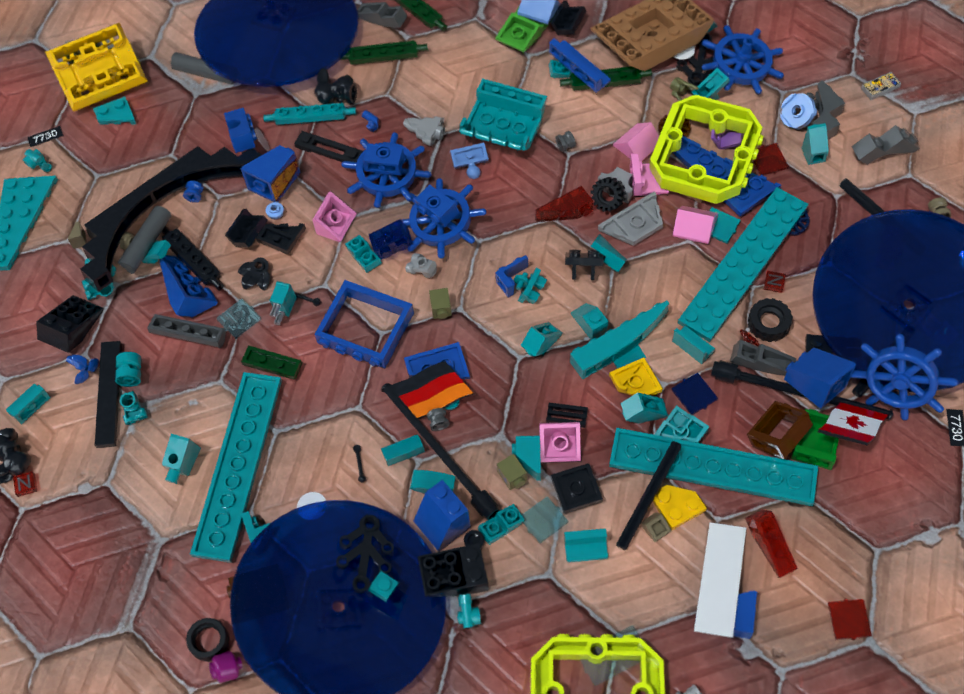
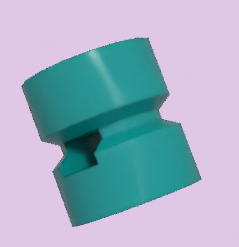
M122 352L116 356L117 370L115 372V382L118 385L133 387L141 383L140 369L142 358L139 354L135 352Z

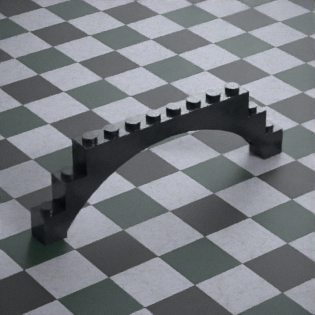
M197 146L84 224L89 237L92 239L82 246L87 259L90 260L89 263L80 268L85 281L98 292L113 282L111 267L121 237L155 203L185 188L188 181L200 183L225 177H243L241 172L242 166L260 157L261 154L252 148L237 156L226 147H223L210 156Z

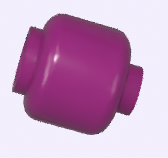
M231 651L215 655L212 658V662L209 663L211 677L219 683L238 678L239 670L243 669L240 656L235 657V654Z

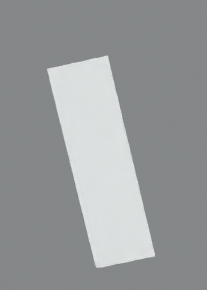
M718 523L709 524L694 628L695 632L733 637L746 527Z

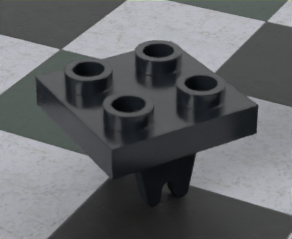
M573 249L566 252L565 265H573L572 280H576V265L591 266V280H594L595 266H603V254H599L597 250H588V253H581V250Z

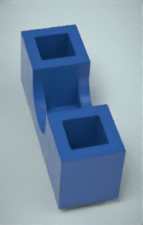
M244 108L224 113L235 153L255 148L254 141L257 140L250 114H246Z

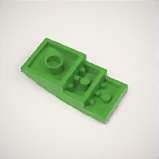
M517 9L515 13L512 12L495 40L524 53L540 37L549 24L518 15Z

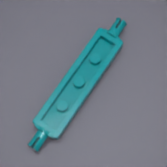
M343 103L276 108L274 114H264L263 119L264 122L274 121L276 125L345 119L346 115H356V107L345 108Z

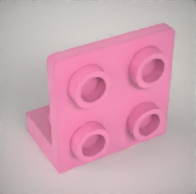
M631 154L630 158L633 196L649 195L652 192H655L656 195L668 194L669 190L660 188L649 169L650 164H642V161H639L638 154Z

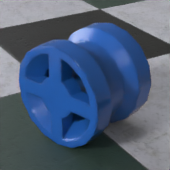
M188 181L186 183L187 190L184 191L183 197L190 202H199L201 200L200 193L204 189L203 185L197 181Z

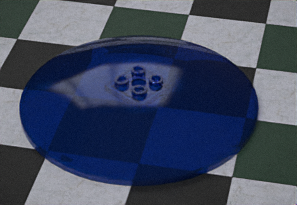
M209 0L197 18L194 40L201 59L219 76L249 86H283L315 77L320 69L325 68L328 70L343 58L355 41L359 19L353 0Z
M906 209L874 214L861 219L845 229L826 249L817 267L813 282L812 299L815 319L823 338L836 356L857 364L854 370L867 371L872 358L861 349V345L867 343L879 352L885 348L896 346V335L903 334L905 347L917 349L926 355L936 348L941 349L942 354L933 360L938 368L940 377L956 378L958 380L956 386L963 384L964 224L938 213ZM905 301H910V302H912L913 305H914V308H913V309H908V308H906V307L904 306V302H905ZM897 359L889 360L891 364L897 367ZM881 365L878 366L877 372L889 373ZM923 369L914 374L927 376ZM879 380L883 386H885V385H887L889 382H891V381ZM916 383L923 390H926L929 384ZM939 385L937 391L953 388L955 386Z
M348 500L320 501L304 505L280 516L262 530L251 542L237 567L232 583L230 596L231 624L237 645L245 661L264 684L278 694H397L409 685L428 664L437 648L444 627L446 596L425 597L418 556L432 553L419 534L400 518L386 510L362 502ZM365 515H374L379 519L380 532L394 545L393 553L385 556L381 552V545L372 536L371 544L382 558L391 564V571L388 576L398 582L397 587L386 602L368 590L363 594H358L353 590L352 583L353 579L358 575L361 555L349 562L348 567L344 570L336 566V560L340 555H345L363 542L364 535L354 540L351 547L347 550L339 546L340 538L357 529L361 518ZM367 523L366 527L372 528L373 525L371 523ZM343 540L342 544L348 545L349 541ZM384 546L385 551L391 550L389 546ZM369 556L367 577L371 585L379 572L378 566ZM340 560L339 564L345 565L346 561ZM382 566L381 570L387 571L388 567ZM363 583L357 584V587L360 589L365 587ZM340 602L344 605V610L336 612L333 610L332 605Z

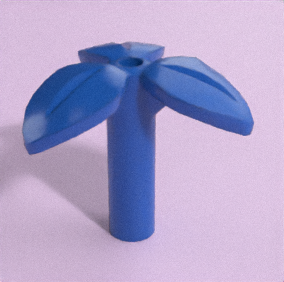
M72 355L66 358L69 364L81 371L75 377V384L86 381L89 378L88 371L94 372L99 365L97 358L91 359L88 364L87 359L81 355Z

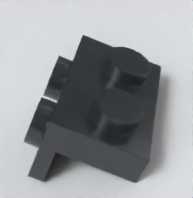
M563 0L551 21L556 34L573 35L586 13L585 7H570L567 0Z
M242 209L225 236L235 247L249 248L255 242V238L268 220L264 215H252L247 209Z

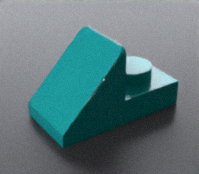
M716 68L697 86L698 90L694 89L692 91V94L718 100L720 97L717 93L730 80L721 70Z
M247 511L241 513L252 549L258 557L266 547L274 528L271 523L259 526L256 516L252 517L250 512Z

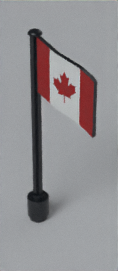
M722 360L719 362L714 361L711 376L717 380L732 384L734 380H742L805 397L788 383L742 372L738 369L737 364ZM836 396L829 404L837 406L832 410L827 422L818 429V433L867 446L875 439L882 423L886 419L888 421L892 419L893 410Z

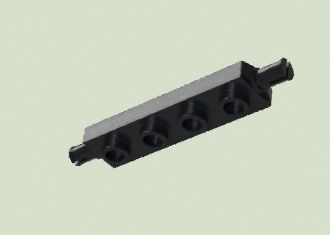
M165 226L162 230L164 234L162 240H167L171 244L169 249L204 285L213 284L217 290L222 289L224 285L218 280L220 278V271L177 228L170 231Z

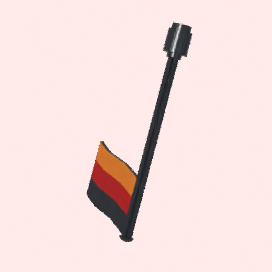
M446 361L429 366L401 382L392 385L390 383L384 384L381 391L388 395L472 495L470 503L481 517L487 520L495 517L496 513L500 511L497 502L486 490H477L418 420L427 416V413L433 409L445 408L459 399L475 395Z

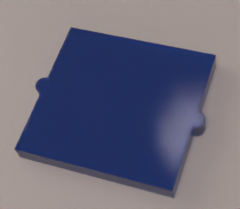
M698 372L687 379H683L681 383L671 388L672 392L691 415L702 409H707L708 405L718 400V397Z

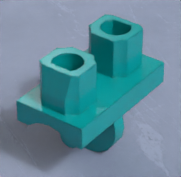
M535 268L529 279L526 272L515 276L516 289L521 290L524 287L517 300L520 303L526 300L534 304L538 300L540 293L533 290L532 287L535 286L542 290L547 282V279L540 275L541 270L539 268Z

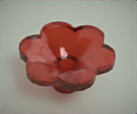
M740 329V334L744 338L743 341L756 346L760 345L759 341L750 333Z

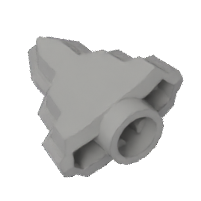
M442 117L405 118L403 125L409 131L416 133V137L422 139V142L429 146H432L436 139L442 140L445 133V127L443 126L444 118Z

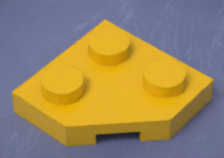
M645 358L609 372V377L618 392L631 396L637 392L651 396L662 392L663 388Z
M670 485L660 488L652 501L659 513H662L671 531L707 510V507L695 491Z

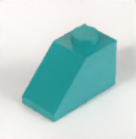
M585 303L571 312L573 318L590 340L599 338L608 331L609 321L598 307Z
M549 322L532 326L521 346L526 349L525 351L529 355L536 357L544 354L561 337L563 332Z
M637 392L621 403L623 416L629 422L639 424L668 416L663 399Z
M516 436V443H512V454L516 455V458L526 472L535 480L541 481L540 436Z

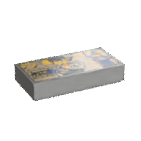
M890 72L862 84L861 89L870 100H873L900 88L901 83Z

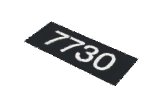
M58 126L27 138L30 147L61 137L63 133L61 127Z
M946 409L950 446H964L963 410Z

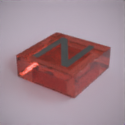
M767 270L763 289L782 293L786 274Z
M33 471L13 477L15 495L17 497L37 492L36 477Z

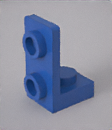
M526 255L516 258L511 264L503 266L495 272L496 283L508 298L514 295L515 283L511 277L529 266Z

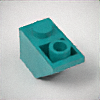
M825 123L814 124L807 128L801 149L808 165L826 161L829 148Z

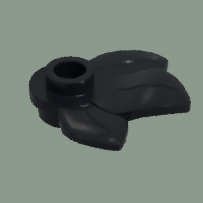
M256 258L253 262H246L240 266L238 273L243 275L241 282L244 290L256 284L263 291L267 289L271 276L268 273L269 263L266 259ZM262 264L261 268L257 269V266Z

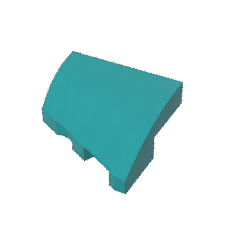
M601 234L598 235L591 245L592 248L606 256L603 263L617 272L620 271L627 260Z
M676 405L654 435L699 443L708 432L709 426Z

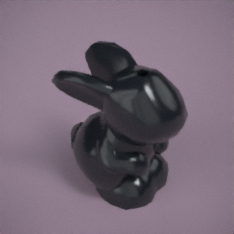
M320 69L317 74L318 84L314 90V95L318 102L324 105L336 98L338 103L346 100L349 105L355 104L357 86L354 83V79L350 75L341 76L332 83L327 69Z
M13 428L0 430V461L3 462L0 464V484L7 483L14 476L24 474L31 464V456L26 452L20 451L21 447L16 442L18 440V433Z

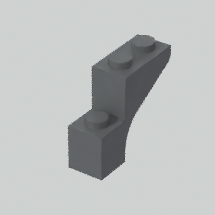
M822 80L818 83V90L815 93V100L819 103V118L814 120L811 125L825 123L829 140L837 135L840 123L836 117L842 114L845 102Z
M896 125L880 137L868 134L852 146L859 161L867 165L885 155L913 153L920 149L917 144V137L913 133L910 134L905 128L901 129Z

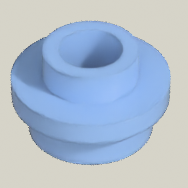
M272 202L266 207V214L271 219H279L283 215L284 208L278 202Z

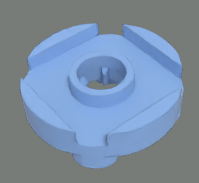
M795 93L788 96L782 103L781 108L783 109L780 117L786 126L800 130L813 120L817 114V109L810 96L803 93ZM797 107L800 109V107H801V112H800L799 114L795 115V113H796V110H795V109H796Z

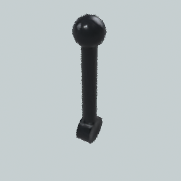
M295 292L296 297L312 302L314 306L320 305V299H312Z
M355 445L353 451L357 457L360 475L358 480L364 483L366 477L363 475L360 457L361 447L360 445Z

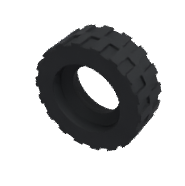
M774 298L759 300L750 310L748 328H750V332L756 338L762 341H779L789 332L793 319L791 310L782 301ZM767 312L774 313L779 318V324L774 328H768L761 323V316Z

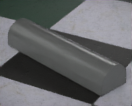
M175 52L171 58V67L174 70L231 85L239 73L237 67Z
M155 206L117 263L129 273L134 274L172 217L171 213L164 207Z
M158 314L153 316L147 327L148 332L152 334L219 348L224 345L226 338L225 328Z

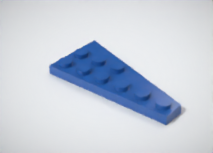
M682 136L681 148L676 152H672L688 168L696 164L701 165L706 169V175L728 180L733 166L732 160L726 157L724 159L718 156L716 152L708 151L702 148L700 144ZM752 172L751 174L747 173L748 182L746 188L741 189L740 195L724 202L741 217L769 198L776 187L781 189L782 185L777 182L774 184L768 181L767 177L763 175L758 176Z

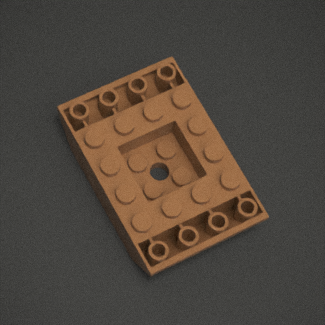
M644 0L591 27V31L629 66L646 71L700 43L713 24L714 19L692 0Z

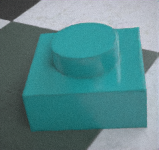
M380 571L368 591L386 602L397 587L398 582Z

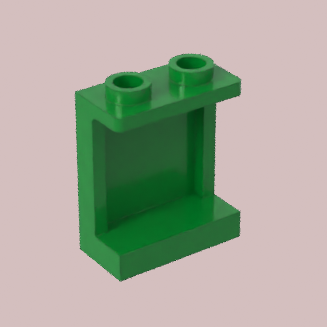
M804 409L809 413L813 426L794 447L791 459L831 470L835 464L837 456L835 454L839 438L818 433V429L827 422L830 415L819 413L813 409Z

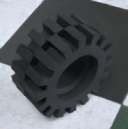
M603 178L592 186L593 190H591L590 194H593L591 200H595L593 204L594 206L598 205L597 209L612 211L621 206L622 202L625 201L624 195H626V191L623 192L625 186H621L622 182L616 181L617 178ZM606 187L611 188L614 192V198L611 201L605 200L602 195Z

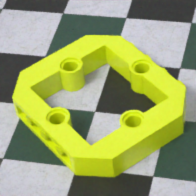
M693 95L672 104L650 158L649 169L660 188L718 204L740 195L741 189L746 188L748 182L747 173L751 174L754 165L751 162L753 159L756 160L759 152L757 146H761L764 135H761L763 127L751 109ZM685 118L709 124V130L711 132L712 129L715 130L716 134L723 133L726 129L745 134L741 145L734 151L733 166L728 180L706 175V169L701 165L696 164L692 165L689 169L667 164L671 152H676L681 148L683 135L681 127Z
M558 634L557 637H552L531 658V694H547L550 690H556L559 694H564L562 685L553 681V660H588L592 664H601L604 660L640 661V683L633 686L631 694H636L638 691H643L646 694H665L663 659L641 638H635V635H623L622 638H614L610 634H604L600 637H592L589 634H581L579 637H570L569 634ZM599 647L602 650V654H592L591 648Z

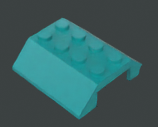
M482 78L476 90L477 101L468 119L463 117L460 123V134L471 137L475 136V138L492 141V143L508 146L516 150L525 151L530 149L542 122L547 96Z

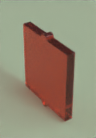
M777 143L767 146L762 145L757 148L759 152L756 160L753 159V162L760 176L771 173L776 174L778 171L789 168Z
M845 598L843 601L828 602L835 640L851 639L854 641L856 638L872 636L864 599L848 600Z

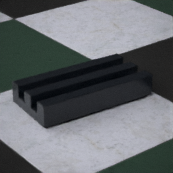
M549 402L546 423L580 422V427L585 428L588 407ZM551 415L562 416L564 418H577L582 419V421L551 417Z

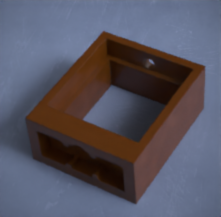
M774 401L747 433V436L753 448L785 460L813 424L806 410L792 407L787 403ZM782 419L793 422L794 424L781 440L769 435Z

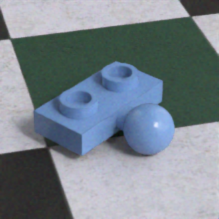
M485 143L450 150L454 169L468 166L467 176L470 179H476L480 176L481 171L475 164L489 160Z

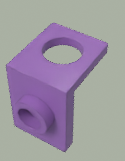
M712 129L711 139L718 149L723 150L741 145L743 133L730 131L717 134L716 138V132Z

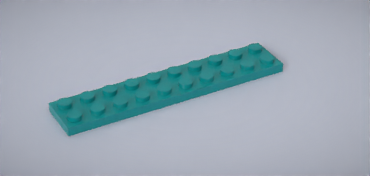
M776 187L680 316L678 324L683 327L687 326L698 336L711 342L807 210L809 204Z
M243 372L190 555L192 557L232 562L243 523L241 513L246 512L282 383L281 377Z
M616 428L609 467L654 475L671 442L676 441L682 447L665 478L813 506L818 473L817 465Z

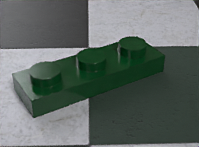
M249 345L241 360L244 366L293 380L296 379L302 366V361Z

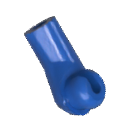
M365 110L362 113V117L368 121V125L366 124L367 128L371 132L376 131L379 127L378 117Z

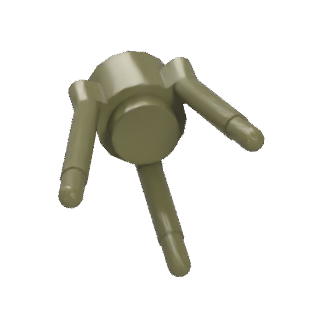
M676 77L670 85V89L673 90L671 94L678 101L683 100L679 94L683 95L687 90L699 89L697 86L679 77Z

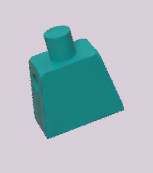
M171 434L162 461V466L169 470L165 481L177 484L180 474L189 476L201 447L189 438Z

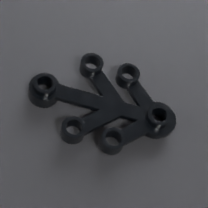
M708 33L698 43L699 52L697 59L694 56L687 59L695 68L694 72L687 66L685 60L677 62V70L684 72L688 76L687 82L695 86L700 85L715 70L712 69L701 73L703 64L713 62V56L704 60L706 47L702 45V41L708 40L711 42L712 39Z
M374 515L363 516L359 522V527L350 534L342 536L339 541V546L347 550L351 547L354 540L364 535L361 544L345 555H340L336 560L337 568L344 570L348 567L349 562L361 555L358 575L353 579L352 583L353 590L358 594H363L369 589L370 581L367 577L369 556L378 566L379 573L382 571L388 575L391 571V564L385 561L371 544L373 536L381 545L383 555L389 556L393 553L394 545L380 532V521ZM371 523L373 527L367 528L366 524ZM348 540L349 544L344 545L342 544V541ZM384 546H389L391 550L385 551ZM345 560L346 564L340 565L339 561ZM387 566L388 570L383 571L381 570V567ZM363 583L365 587L360 589L357 587V584Z

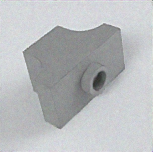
M616 167L611 173H601L598 181L611 177L617 178L616 181L622 182L620 185L625 186L623 192L626 191V195H624L625 201L623 202L628 204L632 199L633 188L630 187L632 184V174L619 167ZM604 188V192L614 197V192L611 188Z

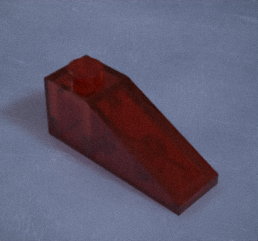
M580 186L535 209V220L537 222L579 219L593 211V200L585 189Z
M761 509L745 518L753 538L779 578L798 569L773 511Z

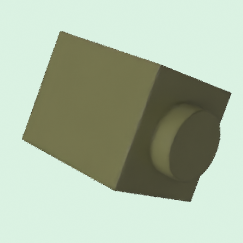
M448 288L429 290L433 319H445L452 316Z
M514 454L497 463V472L509 490L513 488L518 489L526 483L527 472Z

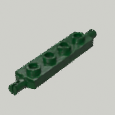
M394 0L430 29L435 26L439 27L442 31L447 29V25L442 22L443 15L423 0Z
M412 40L350 47L347 53H338V60L348 59L350 64L354 65L416 58L418 51H428L427 43L417 45V42Z
M632 66L601 70L610 78V83L604 87L641 83L642 77L652 76L651 69L642 71ZM573 73L570 74L568 79H560V87L570 85L573 91L591 89Z

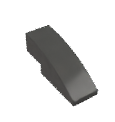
M386 2L362 3L354 14L357 18L372 24L400 28L407 18V14L402 6L389 7Z
M740 339L733 346L730 362L753 370L785 376L787 366L791 362L795 363L796 358L766 345L755 346Z

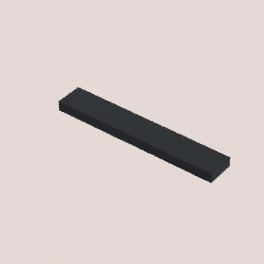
M120 341L101 342L94 445L96 448L116 446L120 385L115 382V372L117 370L116 356L122 351V343Z

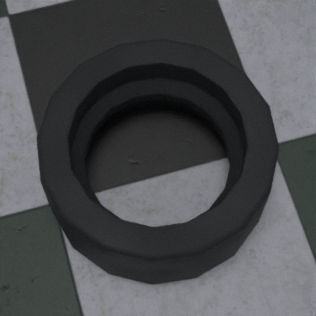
M214 618L198 620L190 627L186 636L187 648L192 655L201 661L207 662L212 661L215 655L225 653L230 641L228 631L221 622ZM206 628L216 629L220 634L218 645L208 652L199 650L195 642L198 634Z

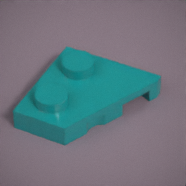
M126 97L93 108L100 125H121V122H130L131 125L137 124Z

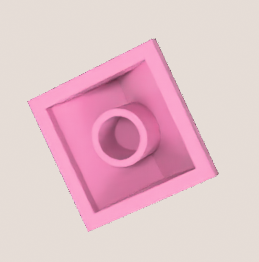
M651 122L638 123L619 138L613 146L628 158H631V154H638L639 161L643 163L652 155L659 135Z
M331 191L328 192L313 218L316 234L341 242L357 213Z
M681 206L677 211L673 237L709 244L718 213Z
M580 422L539 423L541 462L581 461Z

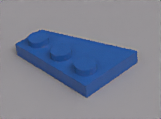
M459 342L404 357L409 378L429 366L446 361L461 379H470Z

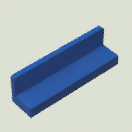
M555 38L549 42V53L594 92L597 93L610 83V78L568 42L565 40L558 42Z

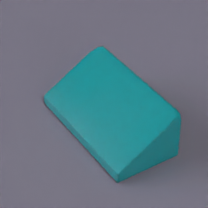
M417 434L381 448L387 465L391 466L424 453L425 449Z

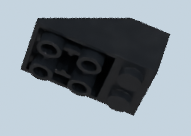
M72 295L36 321L37 340L69 353L81 344L104 308Z
M480 543L418 556L425 597L459 596L489 591Z

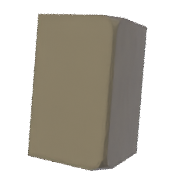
M79 222L75 223L68 237V241L74 249L80 248L87 243L85 230Z
M655 512L640 523L654 542L671 532L662 513Z

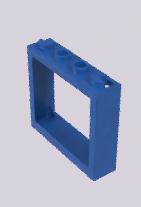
M344 280L314 334L318 344L323 345V348H331L339 354L350 355L357 361L369 362L374 367L377 365L386 368L414 314L413 305ZM347 296L400 315L381 353L327 334Z

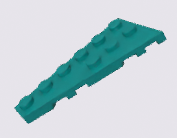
M57 176L4 179L0 201V271L10 270L13 266L22 242L26 241L29 229L33 228L44 207L45 199L50 196L53 184H56L58 181Z

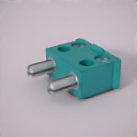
M277 281L269 300L273 307L270 316L276 317L274 321L276 325H280L283 316L289 317L297 300L291 284Z

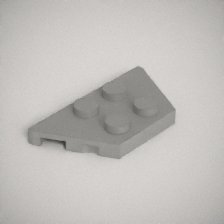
M650 193L598 225V230L634 246L662 229L663 221L660 216L656 193Z

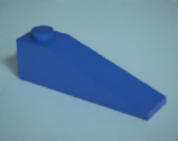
M166 255L159 259L169 302L176 315L194 317L217 305L218 301L208 287L203 288L199 284L201 280L188 273L189 269L176 256Z

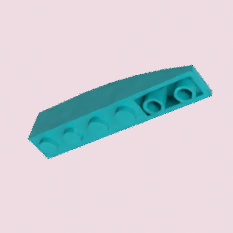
M668 300L655 304L652 309L646 312H640L634 319L624 321L614 330L606 331L603 336L591 339L583 347L575 348L570 353V363L583 380L612 364L643 341L668 313Z

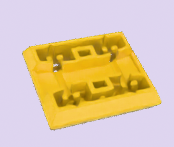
M120 22L45 51L73 112L148 82ZM118 36L119 39L114 40L113 37ZM100 42L103 43L102 46L96 48L95 44ZM111 44L114 45V47H112V48H110V49H108V48L106 47V46H109V45H111ZM80 50L81 54L74 56L73 53ZM74 60L75 63L68 65L67 62ZM128 74V78L121 79L122 76ZM89 91L88 94L82 96V92Z

